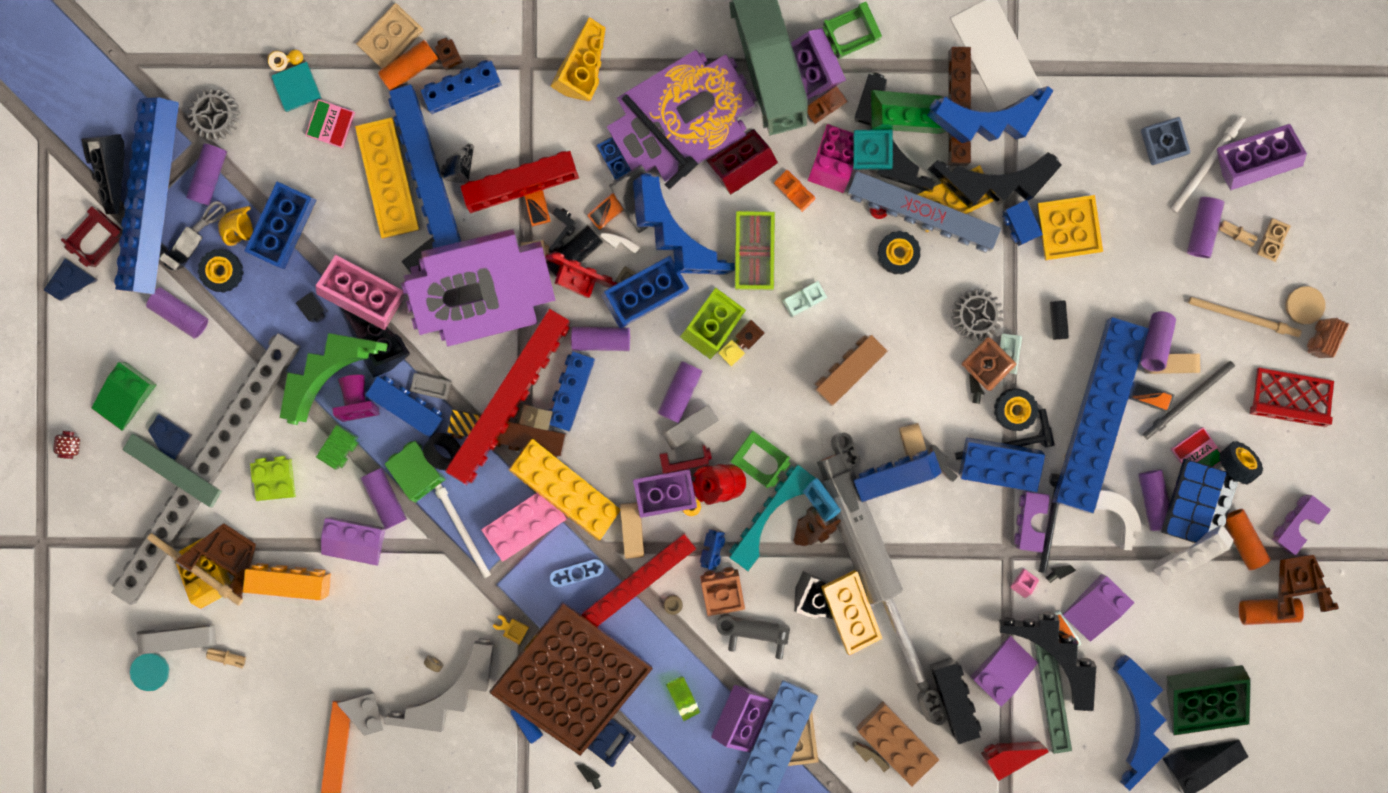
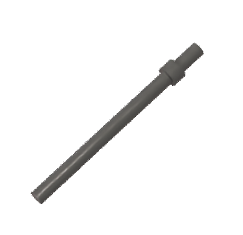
M1229 361L1169 411V413L1161 419L1158 418L1154 421L1153 426L1142 434L1143 437L1148 440L1156 432H1161L1168 422L1235 367L1234 363Z

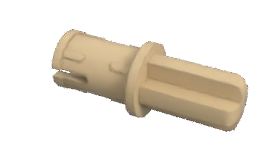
M1223 220L1219 226L1221 232L1233 237L1235 241L1239 240L1249 247H1252L1255 243L1248 239L1257 241V236L1243 230L1242 226L1237 227L1226 220Z
M209 648L206 654L207 659L223 663L224 666L228 664L243 669L246 662V656L232 654L229 650L224 652Z

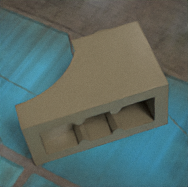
M523 403L518 405L520 409L516 414L515 422L533 428L549 429L552 411Z

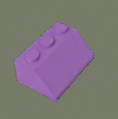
M823 28L808 31L791 42L807 100L846 81Z
M327 517L324 520L321 535V555L378 566L385 528Z
M734 685L711 738L725 747L751 752L774 700L748 688Z

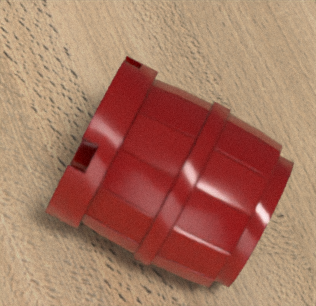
M717 464L701 467L695 472V482H692L696 498L700 502L706 503V505L727 502L738 498L746 488L745 474L742 469L734 464Z

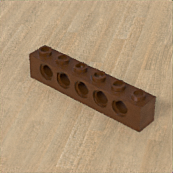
M951 47L948 51V99L970 110L971 47ZM948 133V166H968L971 163V141L961 143Z

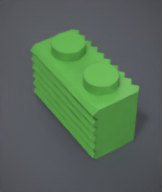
M336 425L316 458L335 470L339 469V467L343 468L348 461L346 456L350 451L353 452L359 444L357 442L358 436L341 425Z

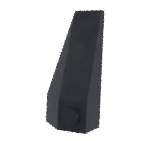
M121 134L82 138L87 164L91 163L94 170L92 178L93 181L96 180L99 184L98 194L105 213L119 214L125 156L124 140Z
M466 144L446 159V164H442L441 175L444 176L443 179L464 184L469 181L474 152L473 144Z
M339 307L353 338L387 344L386 352L378 350V354L369 353L368 359L363 360L373 378L391 371L410 355L401 337L394 334L387 327L383 330Z
M803 571L795 587L794 611L812 619H833L821 586L829 582Z
M1238 739L1216 743L1215 745L1198 746L1192 749H1180L1163 758V761L1181 793H1196L1247 759L1248 755Z

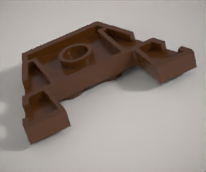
M223 523L177 558L175 563L190 572L202 555L234 576L228 587L242 599L245 569L251 566L256 544Z
M1314 555L1280 560L1278 620L1296 617L1292 597L1317 593L1321 612L1339 609L1337 602L1334 603L1330 596L1332 594L1330 587L1327 588L1322 579L1324 575Z

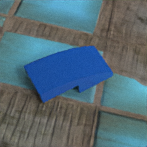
M613 137L596 145L615 180L631 171Z

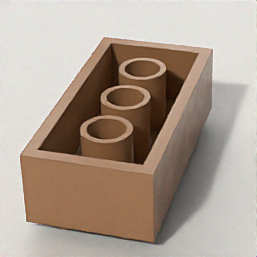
M873 335L862 336L855 343L857 347L854 350L852 348L849 349L842 356L844 360L840 364L838 362L835 363L828 370L830 374L827 377L822 376L815 383L817 387L814 390L829 406H833L888 352Z
M884 701L856 727L857 731L911 787L939 761L937 755Z

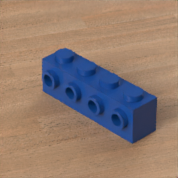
M484 60L479 62L475 68L470 69L468 67L459 71L460 74L456 76L448 75L443 77L439 83L431 82L426 84L424 89L420 91L429 112L435 114L502 86L493 62Z
M576 352L567 355L565 365H567L566 372H562L558 382L561 384L559 391L556 390L553 395L552 401L555 402L553 409L549 408L548 410L553 412L550 421L551 426L571 431L595 359Z
M377 376L366 393V397L429 438L436 433L445 419L441 416L442 412L435 407L430 409L425 405L427 402L418 396L416 398L410 396L408 389L403 386L398 388L393 384L394 380L388 376Z

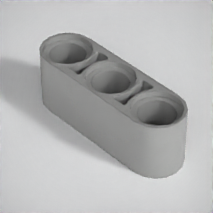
M708 404L662 435L670 448L674 450L719 420Z

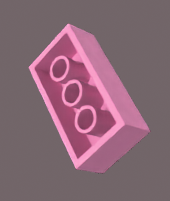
M337 255L334 256L316 285L317 295L383 330L386 329L404 299L403 290Z
M536 493L483 528L482 532L503 562L567 520L568 517Z

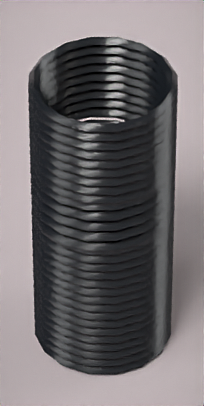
M586 225L557 253L564 255V259L568 261L575 260L582 263L588 255L592 254L593 251L602 245L603 241ZM549 260L546 261L548 268L557 276L560 265Z

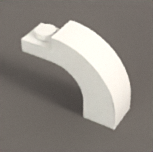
M1101 490L1095 509L1110 510L1118 517L1121 524L1120 548L1132 550V546L1136 542L1133 531L1141 532V522L1135 507L1120 494Z

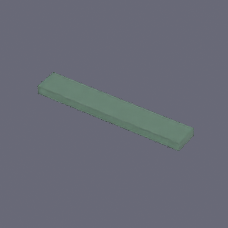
M131 434L122 449L208 507L213 508L222 493V490L136 434Z
M1034 643L1052 753L1072 751L1058 662L1043 647Z

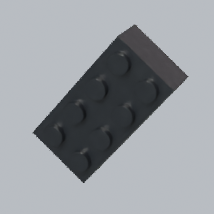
M952 658L929 664L955 741L959 745L981 738L979 732L982 731L979 720L973 715L976 710L973 702L967 696L970 694L967 683L961 678V676H964L961 665Z

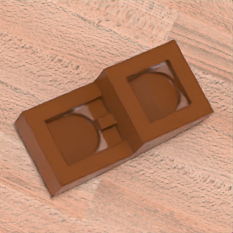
M835 86L807 106L808 115L814 124H817L848 101L838 86Z

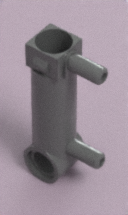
M728 614L721 615L717 619L718 632L724 636L730 635L729 651L734 652L736 650L737 638L743 637L776 643L775 658L783 659L784 648L788 644L790 626L734 617ZM725 620L730 621L732 624L727 630L721 628V623Z

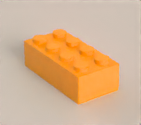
M257 563V565H252V567L245 569L243 593L321 601L329 596L331 573H325V569L306 571V567L287 569L288 566L286 565L268 567L267 563Z

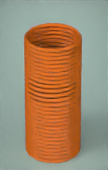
M423 39L422 42L379 70L378 75L388 89L392 91L417 76L422 70L437 61L438 58Z
M1244 509L1228 513L1225 527L1233 538V542L1248 570H1255L1269 563L1271 558L1262 545V541Z
M1293 598L1296 617L1278 620V599L1244 600L1239 604V617L1243 625L1301 623L1304 618V608L1299 598Z

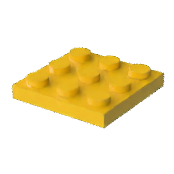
M1095 195L1037 203L1039 225L1043 234L1041 238L1045 261L1103 252Z

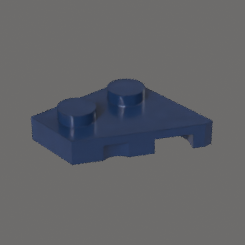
M65 258L44 288V291L57 300L63 301L72 294L83 290L84 287L91 283L94 284L98 279Z
M161 414L157 415L148 429L159 450L174 460L178 458L192 434Z

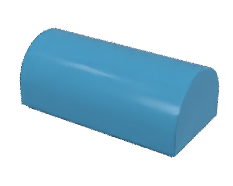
M812 480L803 492L825 522L838 515L841 509L820 480Z

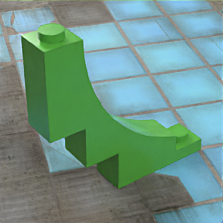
M328 333L324 355L308 353L304 375L287 374L279 418L287 419L288 424L298 425L299 422H307L311 405L317 393L334 373L353 362L368 359L369 353L378 354V350L386 352L387 344Z

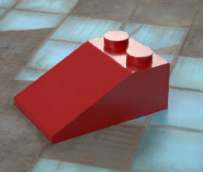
M1040 741L990 744L983 749L984 751L981 752V755L992 774L1000 781L1049 753V751Z

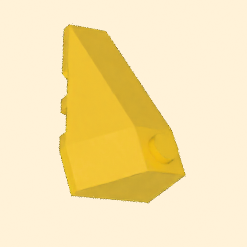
M590 17L587 19L558 69L550 87L566 97L591 101L599 84L598 74L601 67L600 58L606 27Z

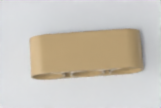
M1169 354L1164 370L1156 372L1144 368V374L1201 373L1200 354Z
M918 423L899 428L906 456H910L911 459L916 453L926 450Z
M637 502L620 504L625 559L643 558L642 521L639 515Z

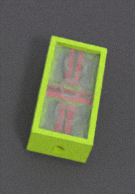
M736 211L735 290H774L775 212Z

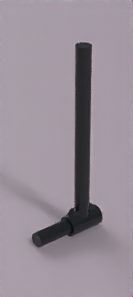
M626 94L622 97L623 102L679 162L678 172L664 184L670 190L680 179L686 177L698 165V162L692 156L685 158L629 95Z
M1046 408L1039 409L1042 426L1038 433L1039 435L1003 443L1021 447L1040 443L1045 448L1055 446ZM963 451L954 453L956 460L962 459Z
M1051 473L1049 483L1054 487V496L1060 475ZM1051 502L1039 572L1046 573L1058 513L1059 504Z

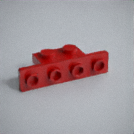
M553 252V254H546L545 259L560 265L554 284L585 298H590L595 282L608 288L618 284L612 281L613 278L608 275L602 274L601 276L597 274V271L593 268L581 267V263L578 261L564 259V255Z

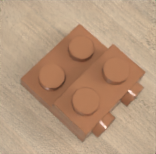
M727 567L723 569V572L718 573L710 570L700 576L707 616L745 610L738 569Z

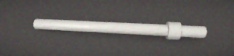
M1239 115L1233 125L1224 132L1225 136L1171 207L1172 211L1177 213L1214 164L1218 158L1217 148L1227 145L1237 136V131L1246 120L1243 116Z
M439 484L435 487L436 496L444 504L483 577L490 576L488 568L447 496L449 493L445 487L443 488Z

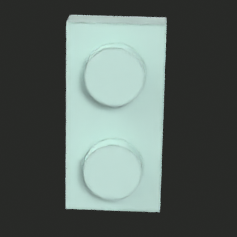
M1002 333L1000 347L1017 364L1009 373L1017 374L1022 336Z

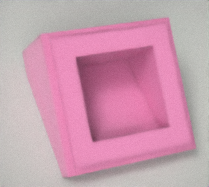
M1022 569L1012 583L1011 589L1027 598L1034 591L1039 579L1027 570Z

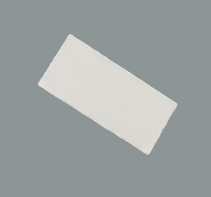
M984 0L951 18L965 47H971V59L998 111L1016 103L1021 98L1033 94L1038 88H1042L997 0Z

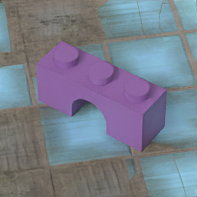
M1023 491V495H1020L1019 506H1021V513L1017 515L1016 520L1019 529L1018 533H1015L1014 536L1016 548L1043 552L1045 533L1033 530L1031 519L1038 513H1048L1050 495Z
M1306 494L1302 496L1296 503L1297 507L1286 515V521L1283 525L1277 527L1273 533L1274 536L1271 540L1289 554L1296 555L1307 541L1300 534V524L1304 520H1309L1313 524L1320 525L1331 510L1313 495Z

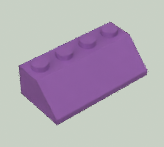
M1291 124L1217 148L1222 176L1230 191L1302 167L1307 156Z

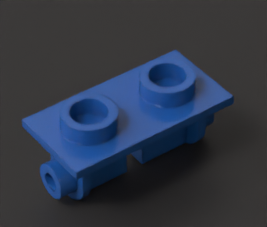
M712 529L706 532L704 546L710 547V549L702 550L700 567L707 568L708 570L717 569L721 561V548L725 544V532H716V530Z

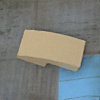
M1271 218L1257 254L1276 262L1291 226Z

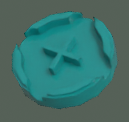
M142 654L131 664L130 678L133 684L140 690L147 692L155 691L167 682L169 678V665L165 658L159 654Z

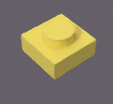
M733 340L718 352L730 366H733L745 354Z

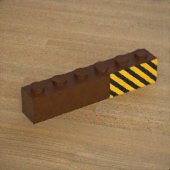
M452 410L448 433H452V437L463 439L464 436L468 437L481 415ZM508 421L509 427L504 434L500 433L497 438L499 442L496 447H501V444L508 445V449L519 451L520 448L524 449L527 443L533 439L557 458V456H562L567 434Z

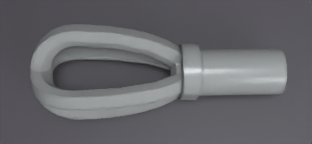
M214 201L210 204L203 217L200 218V221L192 229L198 233L209 223L222 218L226 214L224 204L219 201ZM214 205H220L207 217L208 212ZM221 208L223 209V212L219 216L209 220Z

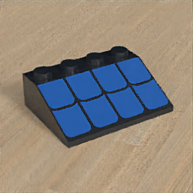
M1183 458L1161 533L1196 543L1209 531L1220 525L1224 527L1238 482L1230 477L1226 471Z

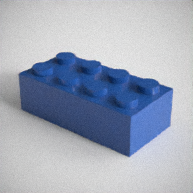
M277 181L244 252L285 269L317 200Z
M668 256L604 291L601 297L618 327L622 329L685 294L690 288L681 273H675L674 261L671 256Z
M966 437L959 476L962 480L1038 492L1045 454L1039 449Z
M928 450L916 453L911 459L910 456H905L898 459L894 464L887 462L876 468L877 470L872 467L859 473V477L854 482L861 502L935 479L942 473L935 452L928 453Z

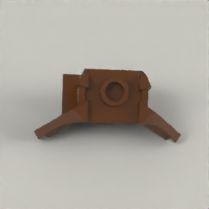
M811 506L806 510L807 514L798 519L793 541L796 545L811 546L818 541L823 543L830 538L829 535L837 530L836 526L841 520L838 519L826 526L818 515L817 510L814 506ZM809 523L813 525L814 532L810 529Z

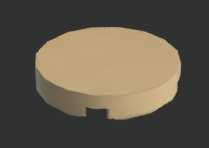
M1310 286L1295 289L1288 295L1285 302L1287 314L1294 322L1299 324H1312L1318 321L1323 316L1326 308L1322 293Z

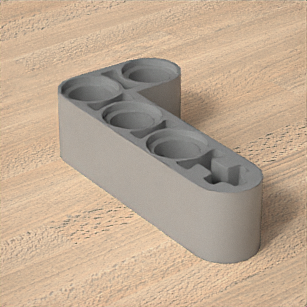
M215 625L162 631L137 632L138 654L216 645Z

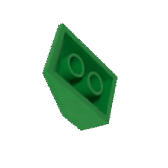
M118 362L107 377L91 409L123 431L157 384L127 362Z

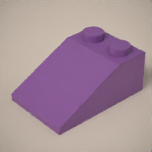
M690 469L639 477L633 480L640 518L697 508Z
M1101 574L1062 615L1091 642L1122 617L1135 602L1108 576Z
M1009 636L970 677L1002 707L1015 694L1038 662Z

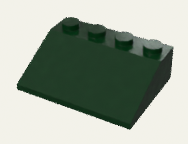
M1239 665L1167 676V697L1173 735L1250 725L1251 679L1244 666Z

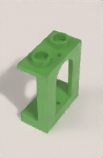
M867 1L859 4L853 10L829 21L826 19L823 22L822 28L826 37H829L832 43L830 46L834 54H837L838 59L873 44L882 38V34ZM862 17L869 34L847 45H839L833 34L834 31Z
M753 430L730 461L767 489L770 486L774 487L780 479L777 477L781 470L785 472L791 464L788 461L790 459L788 455ZM753 443L777 460L778 468L773 474H764L743 459Z

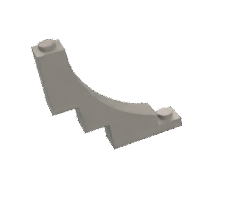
M479 638V641L473 643L472 652L463 673L449 689L429 701L409 705L406 708L405 715L399 711H391V713L385 716L384 724L442 732L445 726L447 710L460 712L466 710L469 689L484 692L488 690L495 643H490L489 639Z

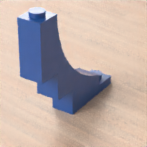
M1049 86L1038 88L1032 96L1021 98L1014 105L998 112L970 110L944 97L933 101L927 116L961 143L971 141L976 132L989 142L999 139L1003 131L1017 140L1026 137L1054 90Z
M641 174L639 178L633 181L636 225L638 227H654L656 250L673 251L675 273L727 275L735 271V263H727V260H717V252L697 243L677 224L663 198L659 177H654L651 174Z
M1125 655L1117 659L1113 670L1126 685L1135 711L1134 740L1126 762L1132 769L1126 771L1120 781L1123 786L1131 791L1170 749L1154 735L1167 720L1151 705L1163 689L1137 663Z

